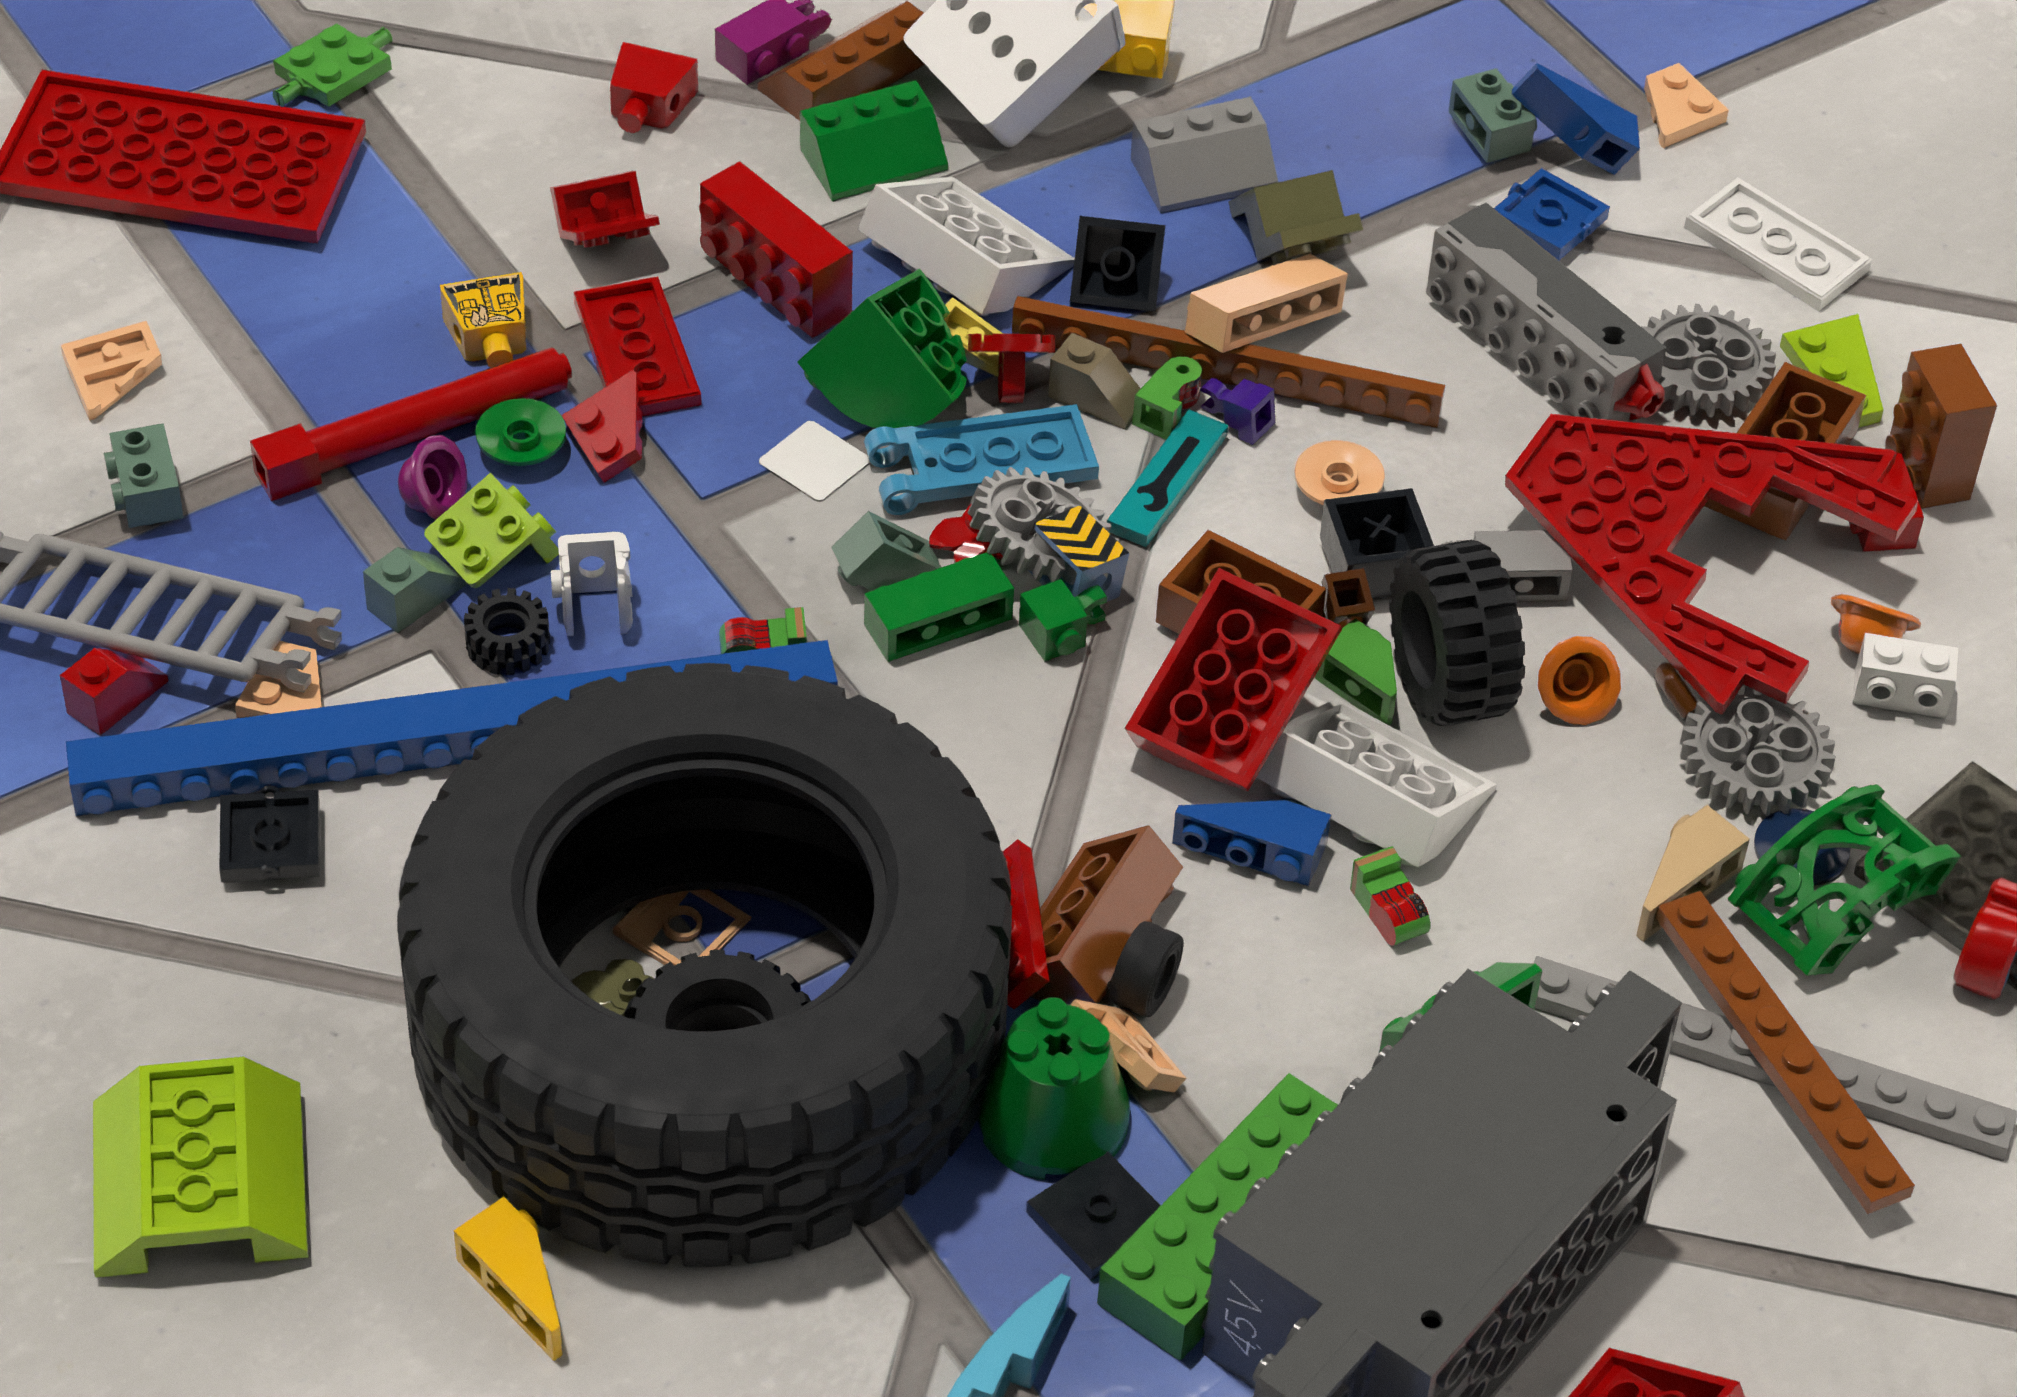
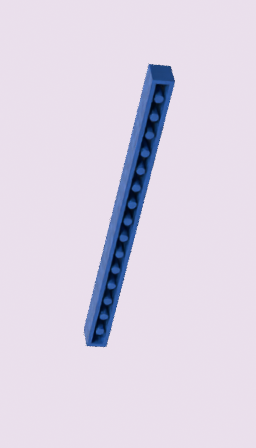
M828 640L79 739L66 741L69 783L75 815L81 816L140 807L147 808L184 801H199L206 798L220 797V795L248 794L258 792L263 787L269 785L275 786L278 789L295 788L316 783L345 781L353 778L383 774L390 775L397 772L427 768H441L461 764L463 760H471L474 750L490 735L505 724L517 726L519 715L554 696L567 701L569 700L570 690L610 676L618 682L626 681V672L670 665L676 673L683 672L686 664L720 663L730 664L732 672H740L746 665L788 671L789 680L797 681L805 675L838 686V680Z

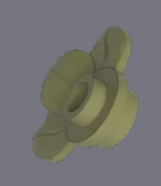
M615 959L607 965L605 971L592 970L583 972L572 979L571 982L589 998L625 1017V1010L629 1000L636 996V989L641 983L651 976L645 975L642 965L634 960Z

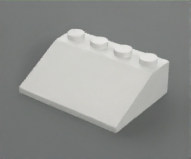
M954 177L875 184L858 228L859 231L872 239L871 243L873 246L896 255L903 260L902 265L910 271L914 272L921 269L926 277L934 281L933 286L937 290L954 295L964 302V306L979 316H987L990 313L1010 310L1013 308L1017 296L1029 297L1072 268L1075 260L1068 253Z
M1338 697L1289 721L1256 777L1269 784L1270 789L1281 797L1294 798L1312 809L1331 814V821H1335L1350 829L1351 835L1365 843H1375L1384 849L1393 846L1402 860L1401 864L1420 867L1437 857L1494 793L1497 786L1494 782Z

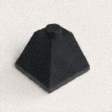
M1080 216L1070 302L1156 312L1166 225Z

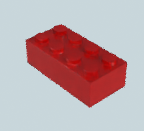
M741 161L700 183V244L709 257L719 261L730 270L737 280L747 284L758 293L765 303H770L786 316L793 326L799 327L811 338L838 324L852 312L853 251Z

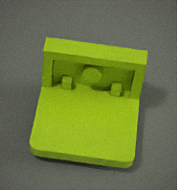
M491 472L430 524L424 533L426 539L472 588L482 586L528 545L547 564L559 555L558 547L550 538L556 533L553 527L539 512L531 516L526 511L531 505L514 485L506 490Z

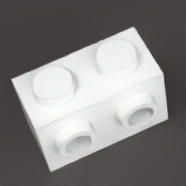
M1865 633L1855 668L1852 704L1946 719L1956 685L1958 648Z

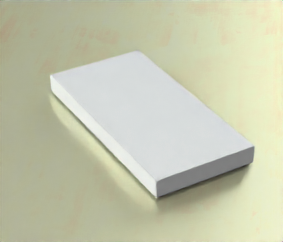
M1738 177L1686 216L1684 225L1685 229L1818 311L1870 271L1873 260Z

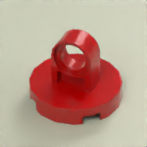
M968 334V352L998 353V396L1000 403H1023L1025 393V353H1056V335H1042L1041 343V334L984 335V342L981 343L982 334Z

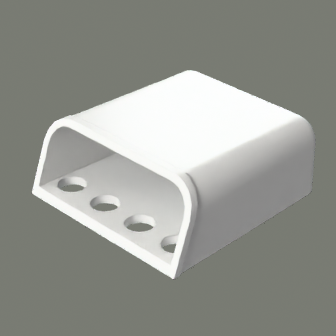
M936 0L907 30L904 35V42L1003 146L1012 148L1020 143L1116 52H1119L1125 45V36L1119 7L1113 0ZM1090 3L1097 4V12L1094 17L1084 8L1085 5Z

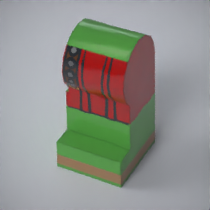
M1178 356L1168 360L1135 394L1132 424L1166 440L1180 422L1182 410L1194 406L1199 400L1202 377L1201 365L1196 360L1185 356Z
M804 607L786 608L785 618L754 621L746 617H737L726 621L719 630L721 654L807 643Z
M1393 846L1355 859L1353 861L1350 884L1351 892L1385 941L1391 946L1426 934L1431 929L1427 908L1421 897L1414 893V888L1401 870L1402 860Z

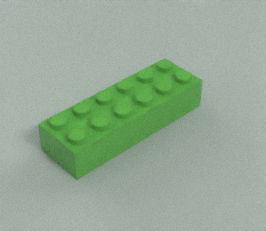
M1288 1073L1100 1268L1097 1304L1181 1361L1204 1337L1205 1330L1202 1329V1323L1207 1315L1208 1300L1205 1296L1211 1284L1212 1270L1209 1269V1264L1215 1252L1216 1240L1213 1238V1232L1218 1222L1227 1212L1232 1211L1236 1213L1245 1203L1246 1197L1255 1182L1261 1177L1268 1179L1278 1169L1279 1161L1285 1151L1294 1143L1300 1146L1309 1136L1311 1127L1318 1116L1325 1110L1332 1112L1338 1104Z

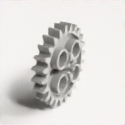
M1695 304L1693 312H1688L1682 305H1678L1676 315L1664 309L1660 319L1651 316L1648 327H1641L1667 347L1659 383L1664 388V401L1668 399L1674 400L1673 410L1676 411L1683 405L1689 406L1690 414L1695 416L1699 408L1705 409L1709 417H1713L1715 409L1719 408L1727 416H1731L1733 405L1742 411H1747L1749 401L1753 403L1759 401L1761 394L1765 392L1773 380L1776 369L1774 364L1776 352L1770 351L1771 339H1761L1763 329L1754 328L1749 330V318L1737 322L1734 320L1735 311L1731 310L1723 316L1719 314L1716 305L1710 309V312H1703L1700 304Z
M1009 467L1006 475L999 470H995L992 478L985 476L981 485H978L968 510V515L973 517L970 527L979 530L976 537L977 541L990 542L987 552L989 554H1002V565H1007L1011 562L1017 565V574L1021 575L1026 570L1032 571L1035 581L1038 582L1042 575H1047L1051 582L1059 580L1062 576L1067 583L1073 585L1077 572L1035 531L1036 522L1048 518L1047 516L1054 510H1056L1054 513L1056 515L1074 507L1082 506L1108 532L1112 526L1107 522L1101 521L1105 514L1104 511L1091 509L1094 502L1093 498L1081 499L1078 496L1080 492L1079 487H1074L1070 490L1065 488L1064 479L1061 477L1056 482L1050 481L1046 471H1043L1040 477H1035L1027 467H1025L1022 475L1013 467ZM1029 535H1034L1029 541H1026Z
M1746 686L1744 695L1737 694L1723 715L1716 713L1709 704L1701 701L1697 702L1695 713H1688L1685 726H1683L1680 744L1682 745L1680 759L1687 761L1685 766L1686 774H1697L1694 786L1699 788L1709 785L1711 788L1708 798L1711 800L1720 795L1727 797L1726 808H1731L1738 801L1743 803L1745 814L1751 812L1753 805L1760 806L1765 816H1769L1771 806L1777 805L1784 814H1787L1791 801L1797 806L1804 808L1808 796L1817 799L1821 787H1827L1836 758L1833 755L1835 741L1827 739L1830 731L1829 726H1817L1820 717L1818 712L1806 715L1803 713L1806 702L1800 701L1793 706L1788 701L1786 704H1783L1765 694L1755 695L1753 689Z

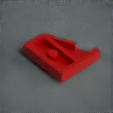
M634 369L561 415L604 483L642 459V440L639 437V432L642 428V411L638 404L639 391L643 390V383Z

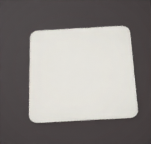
M814 421L805 422L759 459V463L818 501L825 499L870 463L868 455Z

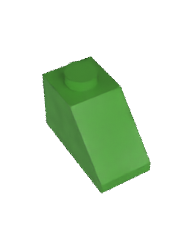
M1354 618L1342 628L1318 670L1315 679L1361 711L1390 725L1393 721L1397 695L1391 642L1385 639L1378 631L1369 628Z

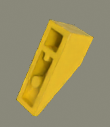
M502 1197L453 1230L456 1260L538 1346L555 1361L562 1356L560 1324L539 1243V1228L533 1217L526 1210L521 1209L518 1211L505 1197Z

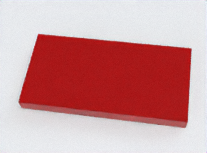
M658 276L573 292L574 304L603 388L634 369L643 383V390L639 391L638 404L642 411V416L702 405L700 389Z

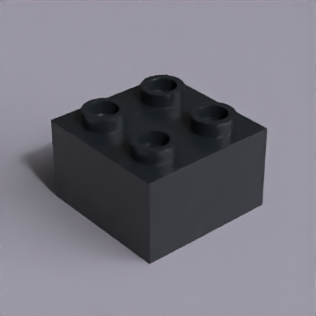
M1413 488L1324 500L1320 540L1332 573L1364 568L1372 599L1392 596L1390 583L1391 579L1395 577L1393 574L1394 567L1399 562V559L1408 551L1434 546Z

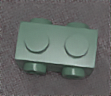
M1497 68L1453 80L1448 110L1487 163L1531 151L1534 132L1537 129L1536 116L1512 95V88L1514 86L1505 80Z
M164 423L109 433L112 451L104 453L109 480L118 478V483L111 484L115 510H125L128 527L133 528L184 518L179 485Z

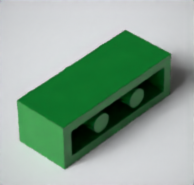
M986 552L864 593V626L887 662L1012 620L1014 587L993 555Z

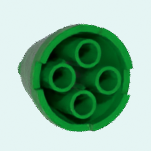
M1050 997L1043 999L1037 1007L1026 1011L1015 1020L994 1059L989 1083L981 1097L978 1122L983 1134V1142L987 1149L997 1160L1015 1172L1045 1180L1046 1174H1069L1107 1152L1114 1157L1125 1141L1129 1126V1097L1109 1040L1110 1033L1107 1027L1101 1024L1089 1012L1079 1007L1068 1005L1059 998Z

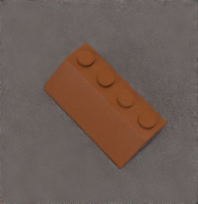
M909 1L882 11L758 82L757 89L799 121L800 110L884 89L925 65L904 42L905 33L924 12Z
M1149 825L1083 843L1040 908L1049 982L1031 996L1032 998L1039 1001L1050 997L1059 998L1070 1005L1074 999L1098 1003L1108 992L1107 984L1113 977L1116 964L1129 937L1141 922H1152L1151 916L1159 904L1172 893L1174 889L1172 884L1183 869L1181 863Z

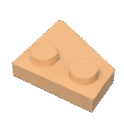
M1680 63L1646 76L1644 91L1647 101L1652 105L1651 116L1653 123L1658 124L1660 131L1658 141L1661 147H1668L1726 123L1729 109Z
M147 321L61 345L63 359L89 421L99 417L162 365L161 353Z
M1074 999L1070 1004L1089 1012L1101 1024L1107 1027L1110 1033L1109 1040L1117 1063L1128 1071L1130 1078L1141 1088L1147 1091L1156 1089L1175 1093L1186 1080L1184 1074L1129 1010Z

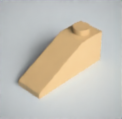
M1708 805L1692 816L1687 814L1681 817L1670 832V840L1643 904L1636 936L1644 942L1662 929L1656 920L1659 905L1698 891L1707 896L1741 871L1750 839Z

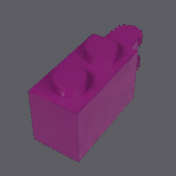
M766 0L715 28V61L748 85L810 51V41L830 28L832 19L825 10L820 9V11L817 10L814 13L815 6L812 0H795L792 3H788L786 0Z

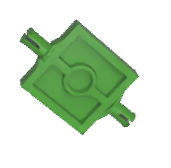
M337 23L324 29L318 35L299 46L293 47L287 53L273 60L275 74L289 82L273 91L274 100L283 107L299 96L315 98L328 107L392 70L390 55L380 50L383 46L392 43L391 33L387 28L381 27L371 35L361 38Z

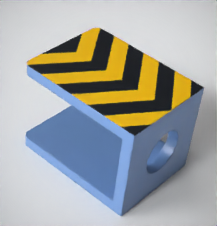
M1077 506L1036 522L1035 531L1077 572L1073 585L1067 583L1062 576L1060 577L1074 597L1095 585H1099L1107 596V602L1120 597L1129 552L1085 508ZM1042 575L1039 580L1042 585L1051 583L1047 575Z

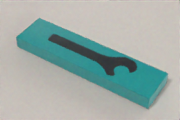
M1188 410L1107 519V523L1112 526L1109 532L1147 547L1227 437L1228 425Z

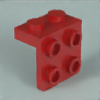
M627 171L550 187L559 236L563 239L572 240L574 246L583 245L584 248L608 244V236L614 234L615 237L625 236V239L643 237L651 234L649 227L660 225L658 215L644 213L636 171Z

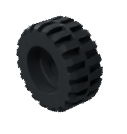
M1472 539L1408 551L1399 559L1393 570L1395 577L1391 579L1390 583L1392 596L1389 600V612L1392 617L1390 627L1396 648L1394 650L1396 661L1399 662L1400 675L1404 686L1408 688V696L1412 704L1417 706V712L1421 717L1440 727L1503 716L1518 702L1517 698L1522 693L1523 686L1521 680L1525 678V665L1523 664L1525 642L1522 641L1521 629H1523L1521 616L1518 615L1516 606L1518 602L1515 591L1510 587V577L1506 569L1501 567L1500 558L1491 551L1489 546Z
M710 950V955L698 957L697 953L682 956L681 963L677 965L669 962L656 970L655 980L648 977L636 989V996L629 1000L626 1007L625 1017L666 1029L723 1031L758 1025L779 1018L801 1008L811 1000L806 993L801 991V984L788 973L780 975V967L766 959L760 963L755 961L754 955L738 951L737 956L725 955V950Z

